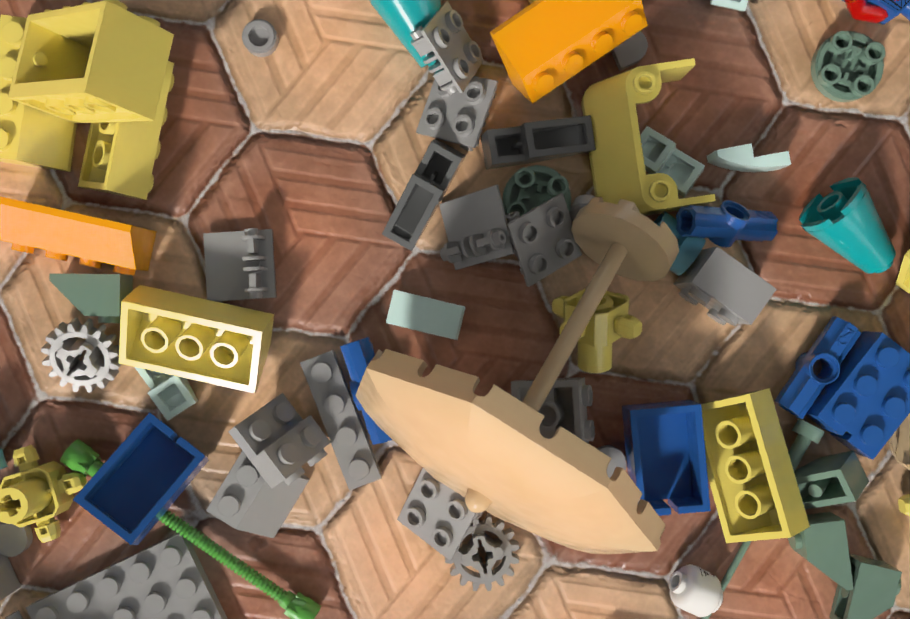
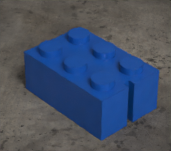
M862 331V334L840 364L838 378L834 382L826 384L806 413V416L822 429L831 432L830 435L849 450H854L856 454L873 460L910 413V353L883 332Z
M692 400L623 405L622 415L627 472L642 492L640 499L648 501L659 516L671 515V508L678 514L711 511L701 404ZM668 499V504H666L663 500Z
M149 412L73 500L130 545H139L209 459Z

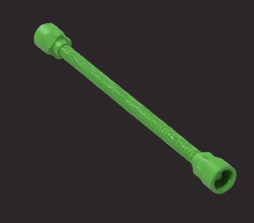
M80 439L74 441L60 459L61 463L73 471L82 473L84 477L88 475L93 477L104 464L100 461V455ZM167 510L160 518L162 523L172 528L173 531L176 530V533H179L181 536L183 535V538L187 537L188 541L191 540L190 542L194 543L195 546L198 545V548H201L202 551L205 550V553L209 552L208 555H212L213 558L216 557L217 561L220 560L219 562L223 563L224 566L227 565V568H230L231 571L234 570V573L238 572L239 576L245 577V580H249V583L252 582L253 586L256 585V588H259L261 591L263 590V593L267 592L268 596L271 595L270 597H274L275 601L278 600L279 606L285 609L283 614L290 619H314L321 608L320 604L300 592L295 595L291 591H283L284 589H280L279 585L276 586V583H273L272 580L269 581V578H266L264 575L262 576V573L258 574L257 570L251 569L250 565L247 566V563L244 564L243 560L240 561V558L233 556L232 553L229 554V551H226L225 548L222 549V546H218V543L215 544V541L211 542V538L204 536L196 528L193 529V526H190L189 523L186 524V521H182V518L179 519V516H175L171 511Z

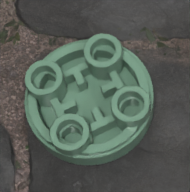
M855 31L837 32L825 40L816 49L812 57L811 76L816 88L825 97L837 102H852L870 94L882 78L885 48L881 43L874 42L862 33Z
M534 165L519 169L509 179L504 188L502 203L505 215L518 211L520 216L561 193L564 195L568 211H570L571 192L567 179L554 169L546 166Z

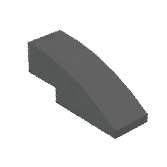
M591 115L527 122L517 127L486 130L481 135L486 170L541 162L596 150Z
M438 139L431 141L416 172L412 174L382 235L412 251L443 199L466 155Z

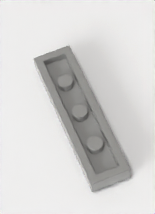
M331 350L300 362L349 491L381 479V470L335 351Z

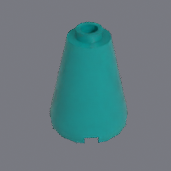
M370 0L371 5L421 68L427 65L430 68L439 61L436 59L428 64H424L423 59L428 54L420 57L411 44L413 39L410 33L419 26L425 27L442 6L441 0Z
M846 178L830 186L833 192L824 198L819 193L803 209L799 216V221L802 223L800 225L803 229L865 273H882L892 266L896 251L866 185L859 178Z

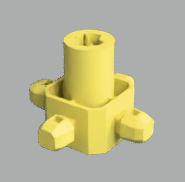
M586 289L570 297L560 296L553 300L552 311L557 316L564 318V322L560 325V334ZM606 291L578 340L577 366L582 371L603 373L612 368V343L621 337L633 339L641 334L642 322L628 314L629 297L627 295Z
M32 445L16 449L13 452L15 467H19L20 471L4 477L0 484V521L6 524H14L19 528L36 523L37 527L34 529L42 543L60 537L61 528L59 520H55V516L70 508L74 499L73 493L80 491L87 484V479L82 473L76 471L66 473L65 467L55 461L38 465L37 460L40 458Z

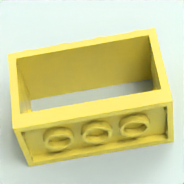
M103 0L94 3L83 2L82 5L63 6L62 9H46L41 13L30 14L27 17L8 98L73 123L154 121L174 34L161 28L160 22L153 18L137 16L127 11L128 7L118 0Z

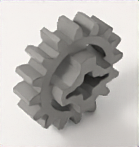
M73 318L69 324L62 322L45 338L47 343L41 348V352L48 356L42 361V364L52 366L53 370L48 374L49 377L58 375L62 378L60 386L63 387L68 382L73 384L74 392H77L81 386H85L88 393H91L96 386L103 389L110 380H114L119 373L118 369L122 365L119 364V345H113L117 335L111 334L107 336L104 333L106 330V325L104 324L98 329L94 328L92 319H88L83 325H81L78 318ZM84 350H86L87 352L84 355V359L80 361L79 358L82 355L81 353Z
M490 513L486 514L484 520L473 519L464 536L465 538L472 533V538L468 544L458 548L451 561L445 557V563H454L450 568L451 576L461 574V586L471 581L473 591H477L480 584H485L487 591H491V582L496 581L500 586L505 585L504 574L513 577L514 569L510 563H519V556L513 553V551L520 548L518 541L510 540L515 535L513 529L503 530L504 520L499 519L496 523H492ZM484 531L492 532L496 534L499 538L493 539ZM479 539L486 551L485 564L478 553ZM503 559L499 566L492 570L496 561ZM466 566H472L473 568L478 570L479 573L468 569Z

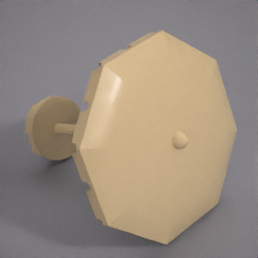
M593 197L588 205L579 210L573 221L571 231L578 246L600 266L523 401L518 400L495 384L487 395L478 396L474 394V391L480 382L479 377L438 364L435 365L429 375L422 377L424 370L428 366L424 360L385 349L384 352L380 349L377 351L366 367L355 396L380 429L433 478L465 497L466 506L471 512L481 513L487 511L499 519L554 543L591 554L658 551L661 545L660 538L665 530V523L648 501L640 499L642 492L624 468L616 467L609 478L607 467L612 459L611 457L563 427H559L551 439L544 438L539 431L540 424L545 417L539 413V410L615 274L636 281L654 282L666 277L679 253L677 238L665 222L662 221L660 226H658L648 217L640 214L636 204L631 201L620 199L618 204L604 202L602 197Z

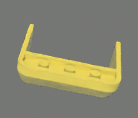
M695 58L639 66L594 83L587 88L582 97L581 104L583 116L591 115L596 150L589 152L596 197H602L604 202L618 204L620 199L631 201L636 204L640 214L644 216L659 214L664 211H679L681 206H705L716 201L715 194L679 199L677 185L669 175L664 173L646 175L636 110L637 104L648 103L657 97L662 83L681 80L696 65Z

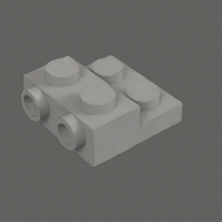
M585 377L557 378L539 410V413L545 416L539 427V431L544 438L551 439L557 429L563 427L588 444L589 441L594 440V421L587 420V406H592L593 391L591 385H585ZM534 380L511 381L512 396L523 401Z
M283 393L228 431L271 489L283 481L288 486L305 473L302 466L307 462L312 467L327 455L324 448L331 443L312 416L309 415L303 420Z

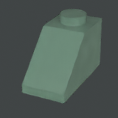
M49 274V281L84 316H98V323H120L121 301L133 291L132 275Z
M854 450L820 457L796 469L794 472L805 510L857 501L869 482Z
M831 512L808 514L807 518L810 527L788 538L791 548L845 590H854L845 520Z
M849 553L854 590H845L837 584L829 618L873 619L894 606L896 595L901 590L902 572L886 562Z

